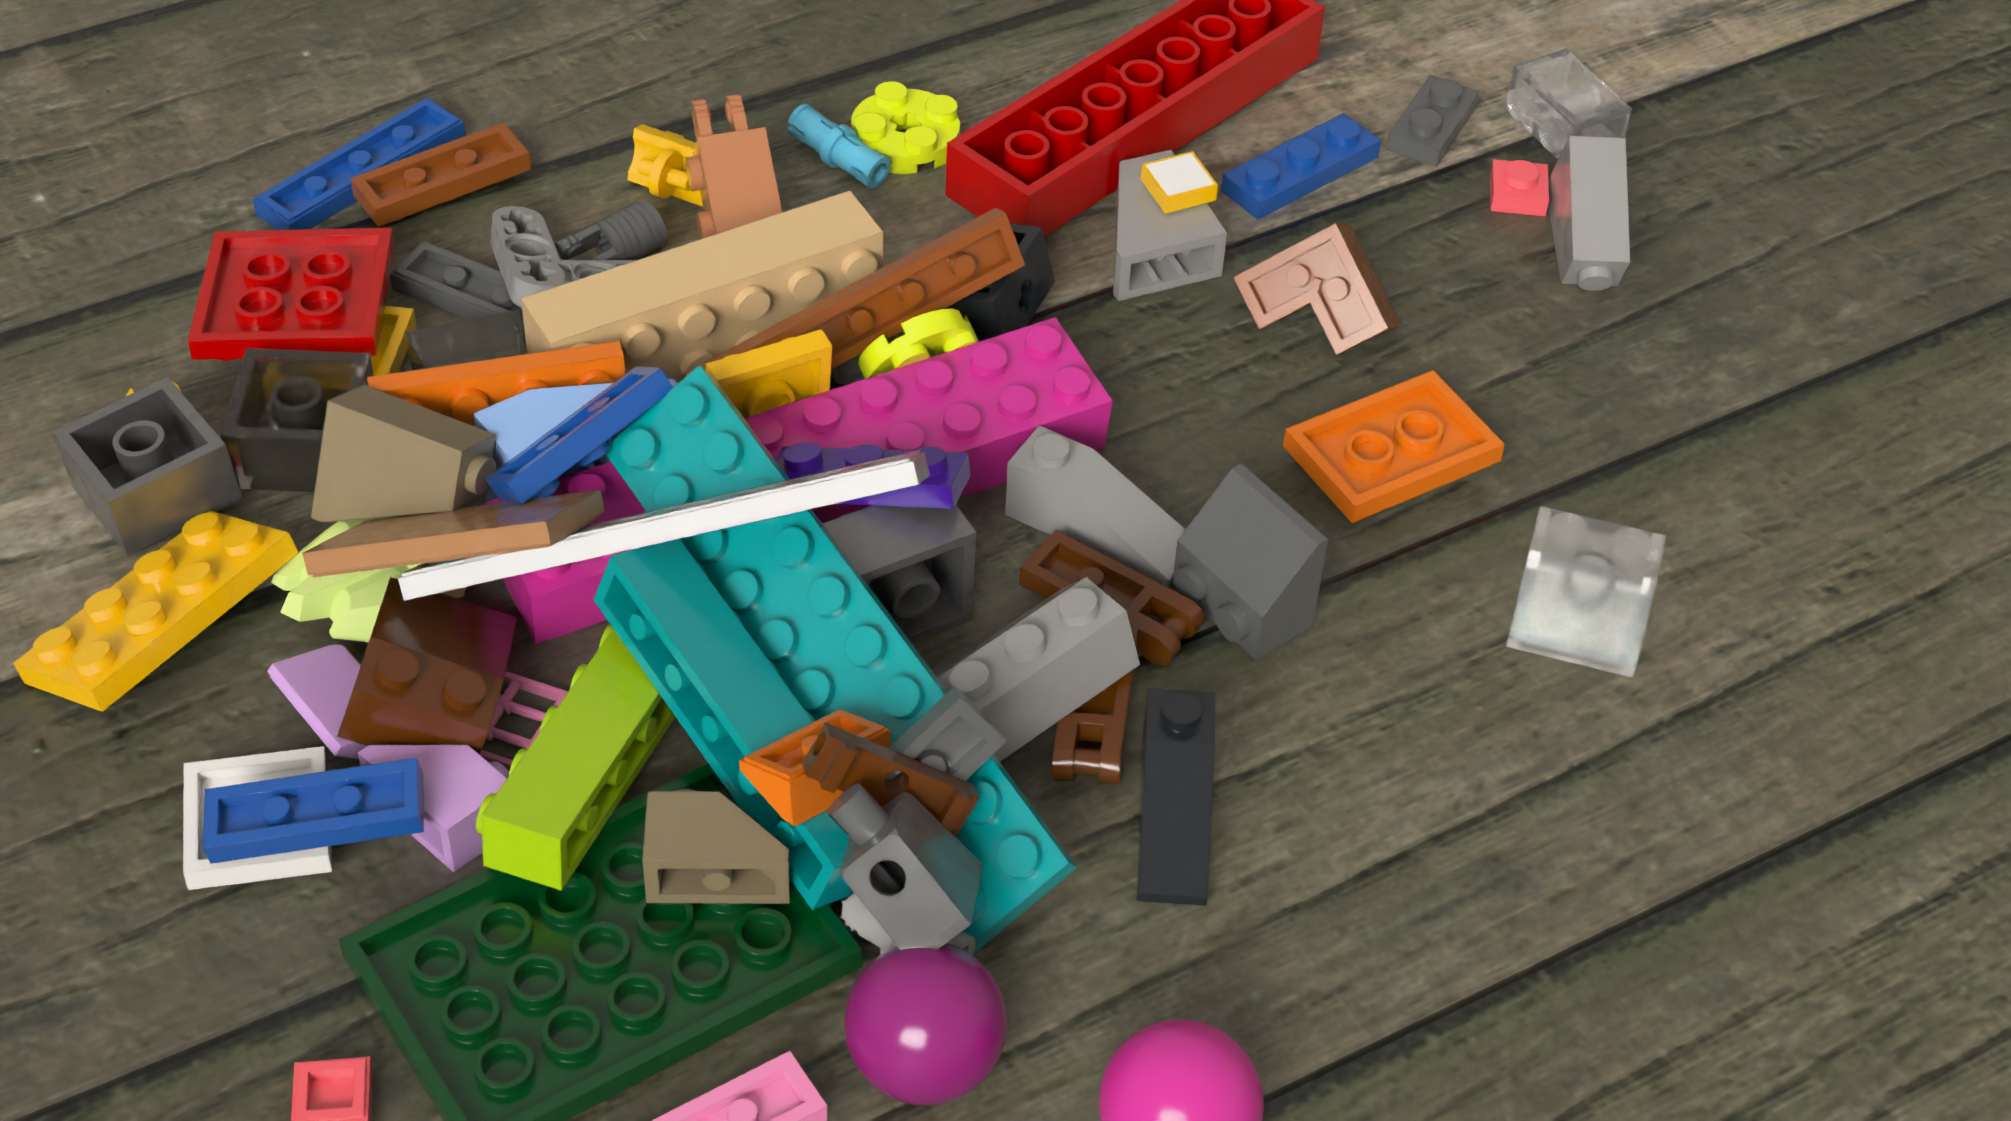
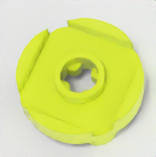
M884 82L875 88V95L866 98L855 108L851 118V128L856 131L858 138L863 143L891 160V165L888 166L890 168L889 173L914 174L918 173V164L934 161V169L946 164L947 142L960 135L958 105L952 97L947 95H936L923 90L907 89L899 82ZM902 129H907L905 133L898 131Z
M941 309L931 311L901 323L905 335L895 339L890 344H888L884 334L874 340L861 354L858 366L864 379L979 341L967 316L963 319L959 310Z

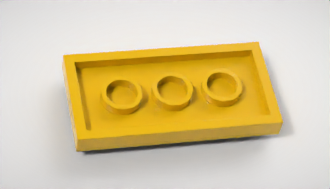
M209 510L207 513L197 515L187 521L182 527V532L162 548L147 553L138 559L134 564L133 570L113 586L89 597L84 603V608L60 627L40 635L34 641L33 648L17 659L13 665L24 684L103 712L299 554L289 532Z

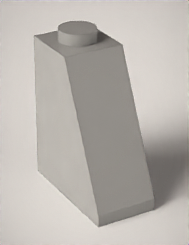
M1569 136L1549 178L1548 209L1561 284H1578L1580 288L1589 291L1604 290L1611 286H1618L1630 264L1626 138Z
M1171 150L1120 161L1113 284V295L1117 301L1222 276L1227 232L1209 205L1206 203L1165 214L1140 180L1142 164L1175 156Z

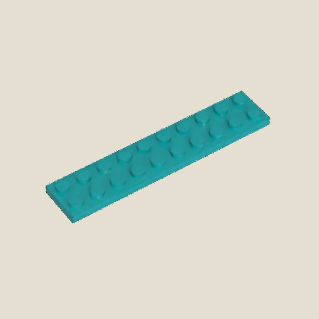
M700 365L673 387L664 398L650 407L610 442L611 447L605 453L646 512L790 480L712 374ZM812 509L680 538L695 561L703 566L707 577L731 610L738 614L744 628L760 650L776 666L780 677L801 706L812 715L815 721L841 709L890 729L892 745L947 693V690ZM994 754L966 780V782L974 785L979 800L956 836L983 864L972 923L962 931L974 937V953L1078 868Z

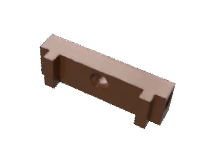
M826 722L802 762L806 776L819 781L821 788L831 793H835L837 789L844 792L851 786L860 783L881 807L900 793H910L955 837L979 800L978 793L973 784ZM893 771H903L896 779H886L887 775Z

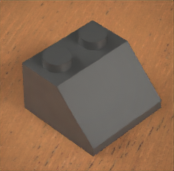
M1241 463L1230 470L1177 540L1172 584L1176 587L1178 593L1198 604L1203 613L1218 626L1220 632L1227 640L1237 643L1256 661L1313 627L1328 538Z

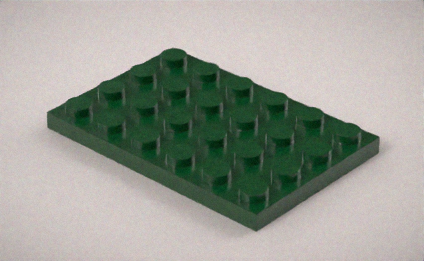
M709 763L652 790L675 791L690 789L703 792H720L739 807ZM648 792L616 807L562 891L487 868L339 939L342 956L443 1121H566L862 967V949L828 904L812 910L791 880L790 904L646 903L642 858Z

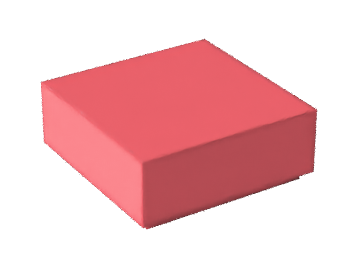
M370 1056L294 1062L291 1121H372L373 1067Z

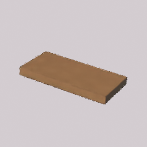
M592 490L528 499L523 504L502 502L458 508L449 512L368 520L303 552V558L307 574L313 575V577L547 548L598 519L605 510L601 491Z

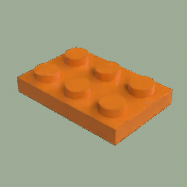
M1434 370L1286 428L1283 447L1351 523L1501 462L1505 446L1499 437Z

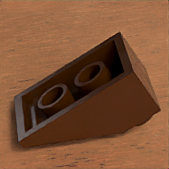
M390 577L337 737L366 746L469 745L480 754L491 726L504 681L517 617L442 593L404 601L398 579Z

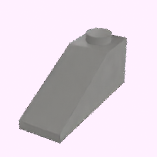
M1039 425L1008 462L1005 515L1049 535L1057 530L1168 588L1173 582L1177 540L1186 529L1097 451Z

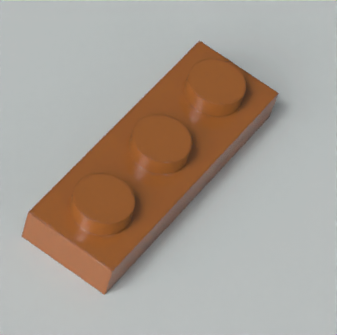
M503 122L352 177L350 179L353 196L375 224L380 227L531 170L530 153Z

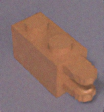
M741 95L726 96L725 113L731 132L713 134L711 113L706 100L691 101L696 144L693 156L686 157V170L691 191L700 190L704 211L697 212L696 214L699 239L782 213L766 127L748 129Z

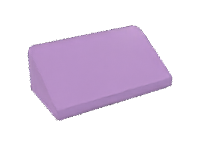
M339 644L325 646L272 663L267 672L270 674L273 682L334 756L359 759L358 752L367 746L337 737L361 665L345 646Z

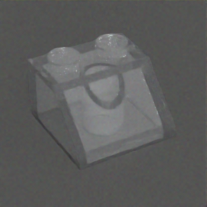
M1540 506L1506 647L1633 677L1658 580L1666 535Z

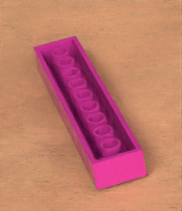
M1056 317L744 419L774 459H776L783 446H792L805 442L815 443L821 448L851 449L860 445H876L882 450L914 451L922 447H938L945 452H966L969 457L971 476L959 497L960 499L1006 483L1009 460L1039 425L1093 448L1095 451L1105 449L1113 400ZM612 462L559 478V487L549 495L555 496L600 490L605 512L601 514V517L588 525L646 512ZM498 498L495 500L485 502L484 505L508 501L499 500ZM831 504L813 508L812 510L823 524L837 519L846 513L856 512L872 505ZM614 554L503 578L535 645L607 620L593 599L609 559Z

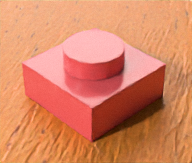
M1493 159L1489 176L1490 211L1546 216L1549 203L1548 164L1531 163L1525 160L1507 161Z

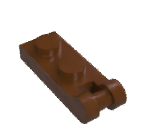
M1057 530L1020 567L1019 585L1046 599L1060 589L1087 577L1127 611L1130 626L1138 627L1139 650L1148 661L1158 666L1168 665L1179 653L1181 639L1192 637L1205 621L1202 609L1193 600ZM1152 614L1162 619L1163 622L1159 623L1148 616Z
M1131 627L1132 634H1133V638H1134V642H1135V646H1136V650H1137V654H1138V648H1139V633H1138V627ZM1136 668L1058 721L1052 758L1053 780L1074 782L1075 775L1098 776L1101 784L1121 785ZM1079 740L1102 742L1101 750L1078 748Z

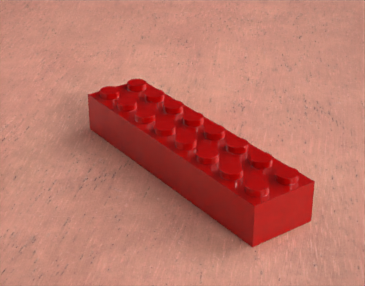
M1180 0L947 142L945 196L977 217L994 208H998L1007 214L1011 224L1042 227L1045 237L1117 190L1120 161L1171 150L1174 153L1317 60L1325 7L1313 0Z

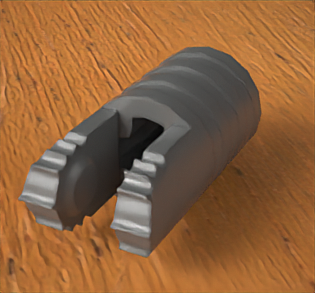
M641 199L559 240L554 245L562 260L574 258L596 247L599 255L595 256L592 260H638L665 246L668 241L665 224L657 209L646 199Z

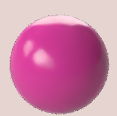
M1168 1019L1141 1028L1124 1040L1109 1059L1101 1078L1098 1110L1100 1121H1262L1264 1098L1258 1071L1250 1056L1234 1038L1221 1029L1201 1021Z

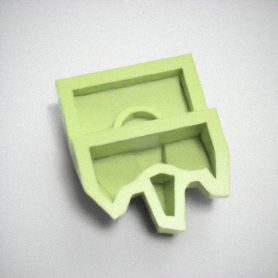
M390 517L343 520L334 523L304 547L299 554L274 574L271 583L282 590L290 591L280 613L299 622L330 618L333 624L329 633L333 639L369 642L390 577L398 579L402 576L401 573L419 564L320 577L308 575L303 552L364 521ZM466 587L441 593L460 598L464 596Z

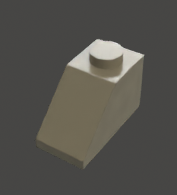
M690 789L648 791L642 858L646 903L790 904L789 849L722 793Z

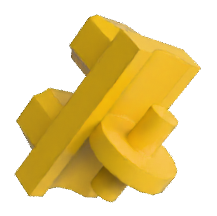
M644 124L635 127L633 131L634 156L628 170L627 180L648 187L650 193L655 197L667 199L670 196H674L703 207L700 190L691 191L686 170V157L693 156L696 142L687 140L682 135L670 131L664 132Z

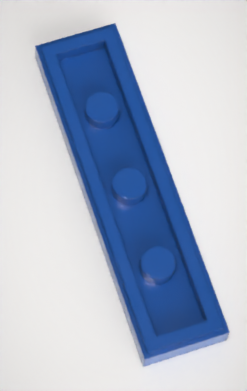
M426 98L253 198L255 214L277 230L311 229L357 202L353 196L350 178L466 136L464 121L431 99Z

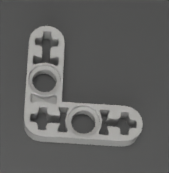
M509 206L497 209L492 215L490 244L510 299L521 308V298L637 261L560 260L546 222L540 213L525 207Z

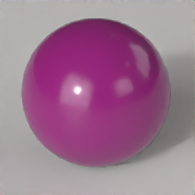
M946 943L939 949L908 948L903 950L895 946L876 957L856 979L845 1008L844 1028L846 1043L851 1058L860 1073L881 1093L895 1100L913 1105L929 1106L947 1103L968 1094L978 1087L998 1062L1005 1044L1007 1032V1011L1000 987L990 971L976 957L957 946Z

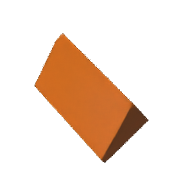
M839 709L739 760L740 771L785 821L793 826H798L827 811L831 804L843 793V791L838 789L835 793L822 789L819 781L806 776L802 765L804 758L825 722L885 748L891 746L890 729Z

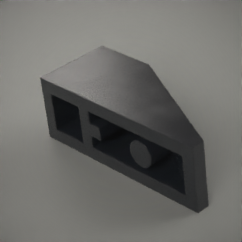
M1147 688L1141 746L1137 901L1207 905L1215 749V693Z

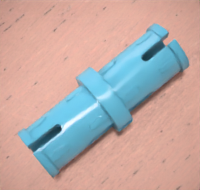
M806 103L798 106L792 112L788 119V124L791 126L787 127V132L813 148L820 154L822 162L829 167H840L870 189L877 188L887 178L890 172L888 166L891 165V160L863 143L858 138V134L854 129L845 124L838 125L835 122L833 123Z

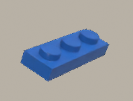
M1342 113L1224 173L1221 191L1259 220L1378 158L1381 140L1348 115Z
M636 366L485 478L499 500L523 504L528 499L549 496L560 485L557 477L575 464L585 466L605 454L611 447L608 439L625 426H630L650 407L664 398L673 386L661 368Z
M417 758L205 789L203 850L210 864L424 832L423 771Z

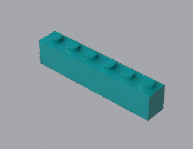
M680 539L611 555L594 596V602L740 809L789 849L790 880L809 907L814 910L854 894L840 872L849 837L832 820L827 811L798 826H793L776 812L740 771L739 760L815 722L812 715L804 710L780 677L776 666L766 658L744 628L738 614L731 610L707 577L703 566L695 561Z

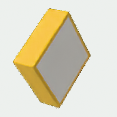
M1193 151L1142 164L1140 180L1165 214L1213 202L1217 199L1218 184Z

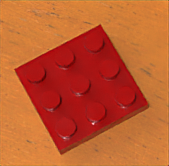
M392 228L214 231L187 340L192 360L217 359L220 361H232L252 358L290 360L298 357L355 358L359 356H377L395 250Z

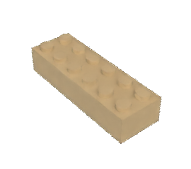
M847 191L521 298L527 354L620 341L624 355L625 374L636 366L661 368L667 379H674L679 383L684 379L683 373L883 268V231L853 193Z

